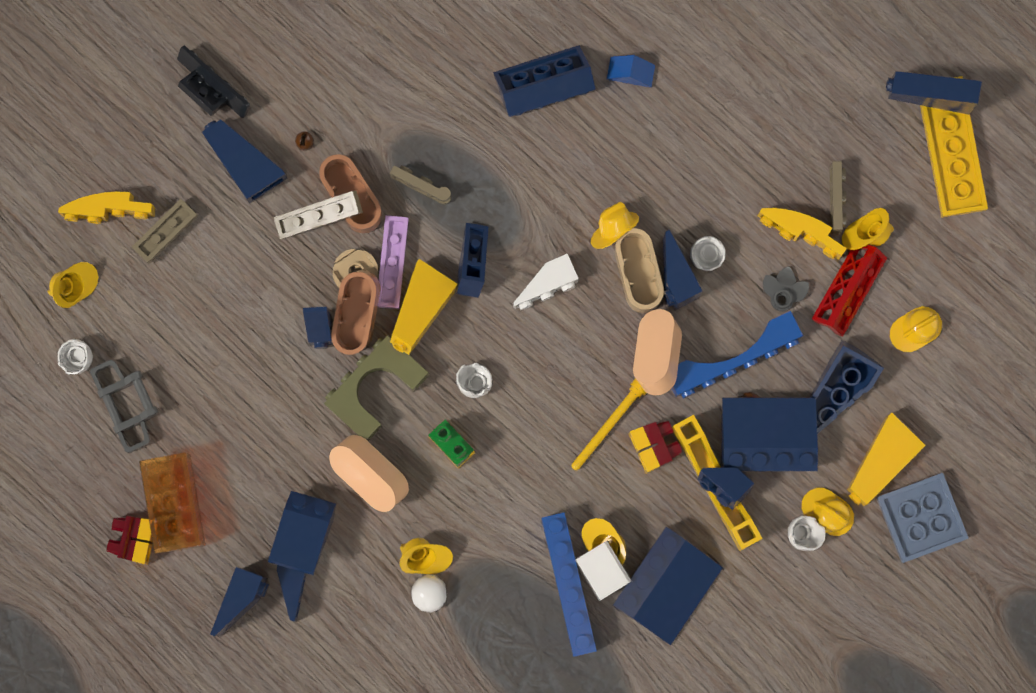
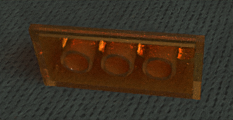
M184 452L139 461L154 553L182 551L206 546L191 455Z

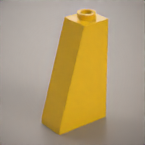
M420 259L416 262L390 343H392L397 351L405 352L410 355L448 303L457 287V283Z
M893 413L885 417L847 488L851 493L849 498L857 505H867L926 446Z

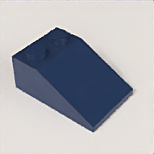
M668 230L665 232L662 240L665 293L663 298L667 306H672L676 311L699 299L702 289L671 231Z
M291 491L281 517L268 562L314 575L334 520L336 503Z
M236 567L210 635L221 637L261 597H265L269 588V584L266 583L268 578Z

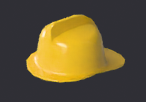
M622 202L606 208L600 214L599 228L591 237V245L596 249H603L612 245L637 225L639 216L637 213L629 212Z
M876 208L851 223L842 235L844 247L849 250H857L866 245L880 246L884 244L894 231L893 226L889 223V213L886 209Z
M88 262L76 263L68 269L54 274L50 280L47 292L53 296L58 306L70 308L95 290L98 284V272Z
M923 306L915 308L892 324L890 340L900 351H916L940 335L942 320L934 309Z
M815 488L804 495L802 500L804 516L816 518V521L825 527V533L831 536H840L846 534L851 529L854 523V513L846 501L825 488Z
M600 518L590 519L582 528V539L587 550L591 551L607 541L623 566L626 560L625 540L617 533L612 524Z
M414 538L400 546L402 557L400 558L399 566L405 573L437 574L446 570L453 560V554L449 548L443 545L430 544L424 538Z

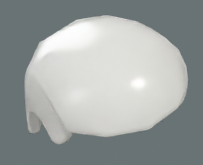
M704 236L696 240L691 247L690 258L698 269L712 271L719 268L724 262L725 248L717 238Z
M80 339L66 341L58 351V365L66 374L83 373L90 367L93 360L92 350Z
M478 363L464 364L456 374V383L461 393L465 396L479 398L490 391L492 375L488 368Z
M799 516L790 523L788 538L796 549L814 551L824 543L826 530L824 526H821L816 521V518Z
M426 574L419 577L413 584L411 591L414 605L424 612L431 613L439 610L447 598L445 583L436 575Z

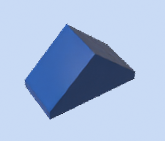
M636 55L613 56L610 58L606 80L651 88L655 65Z

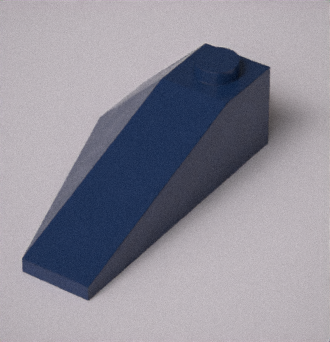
M841 340L810 396L816 398L817 434L834 421L847 407L854 404L860 396L867 393L874 386L884 369L882 365L862 350L844 340Z

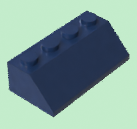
M580 45L493 72L509 117L518 116L533 109H541L555 102H563L570 97L585 95L589 91L596 89L591 67Z

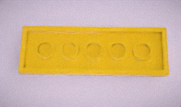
M963 76L953 77V78L963 79ZM920 105L941 218L986 211L988 205L970 114Z

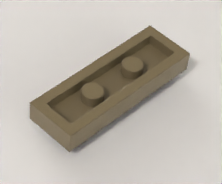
M832 161L829 166L830 227H832L830 234H840L843 227H846L847 222L846 213L842 212V205L846 204V191H842V182L846 180V169L842 168V161Z
M180 199L132 248L150 264L198 215Z

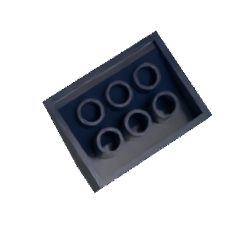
M722 397L721 467L738 468L740 471H818L816 398Z
M665 527L630 578L631 582L626 584L612 606L671 645L723 567L668 527Z

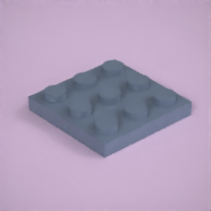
M943 473L876 497L902 563L969 539Z

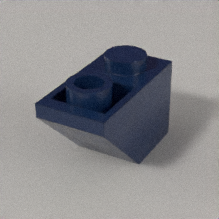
M703 468L697 479L703 489L711 491L717 496L720 504L725 507L728 506L731 510L751 492L754 482L738 468Z

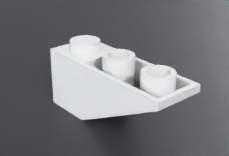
M568 254L545 263L514 301V309L519 307L521 310L533 306V301L540 298L542 301L554 297V292L561 289L563 292H566L576 287L575 283H578V276Z

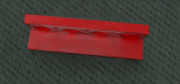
M866 245L857 250H850L813 315L812 320L814 322L829 327L837 335L844 336L887 260V257L877 247ZM859 250H866L863 258L856 260ZM854 269L853 276L845 280L846 273ZM843 288L841 297L834 300L836 291ZM832 309L828 320L821 318L826 310Z

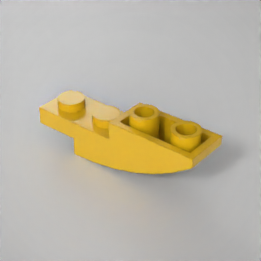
M104 192L73 200L58 209V213L66 221L78 222L79 218L87 219L88 223L101 224V221H108L109 212L115 217H125V214L134 215V218L146 220L148 216L155 217L156 208L152 203L133 202L134 196L130 192Z
M762 208L758 214L763 225L768 228L773 226L780 231L779 235L784 239L796 241L801 234L804 236L803 240L811 246H819L823 249V254L831 259L836 258L839 260L847 249L828 236L832 227L809 215L779 208Z

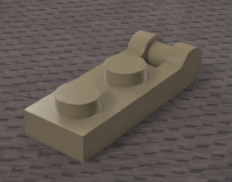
M395 165L390 172L392 179L440 204L447 205L450 203L451 192L447 187L437 188L432 185L433 182L424 176L418 178L412 175L413 171L402 165L400 168Z

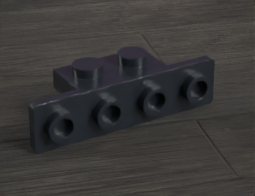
M185 45L182 46L177 60L191 73L179 81L178 87L210 116L227 104L241 118H244L250 107L247 99L237 93L226 80L218 76L212 67L206 65L198 58L194 51L189 50Z

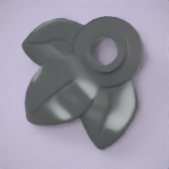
M787 266L778 273L776 278L765 275L763 289L771 297L772 307L777 311L783 312L789 310L794 302L802 301L806 297L809 290V282H796L792 269ZM778 297H784L786 299V303L780 304L778 302Z

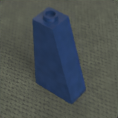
M895 71L892 78L888 77L886 91H889L888 99L969 115L978 104L982 81Z
M221 119L217 122L212 121L204 127L205 130L202 131V134L249 204L287 179L286 174L281 168Z

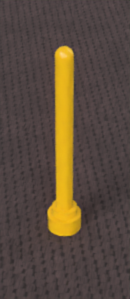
M636 378L630 384L629 394L571 465L573 470L581 468L636 398L646 395L647 392L644 391Z

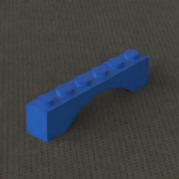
M789 311L770 320L759 340L751 348L735 358L716 363H697L688 360L679 363L676 382L671 388L675 397L681 395L684 399L694 394V389L703 386L704 389L716 383V378L721 376L724 379L735 375L737 373L736 369L742 366L745 369L756 365L758 363L757 359L763 356L769 359L779 353L778 349L784 346L790 349L798 345V340L803 335L792 312Z
M565 513L542 517L541 521L556 579L572 655L575 657L596 652Z

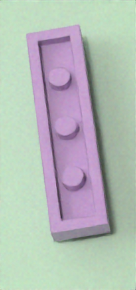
M385 215L379 272L381 291L378 308L400 309L408 217Z

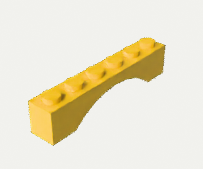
M694 415L672 427L697 476H699L703 468H721ZM706 491L739 551L763 539L741 502L731 510L728 506L725 507L720 504L717 496L711 491Z

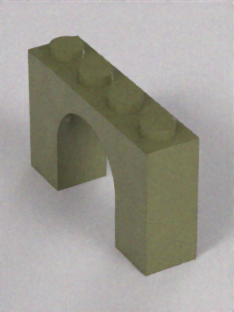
M388 335L384 339L382 337L379 338L372 346L374 350L369 356L363 355L357 362L358 368L353 373L349 371L341 379L343 384L337 390L333 388L325 397L327 400L324 403L325 406L351 430L367 441L379 431L382 425L359 402L358 390L362 380L373 372L386 371L394 374L408 388L415 392L429 376V373L410 355L397 351L392 343H390L391 338Z

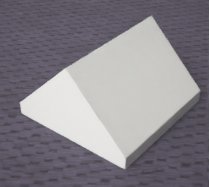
M607 541L576 559L578 568L599 601L631 582V579Z

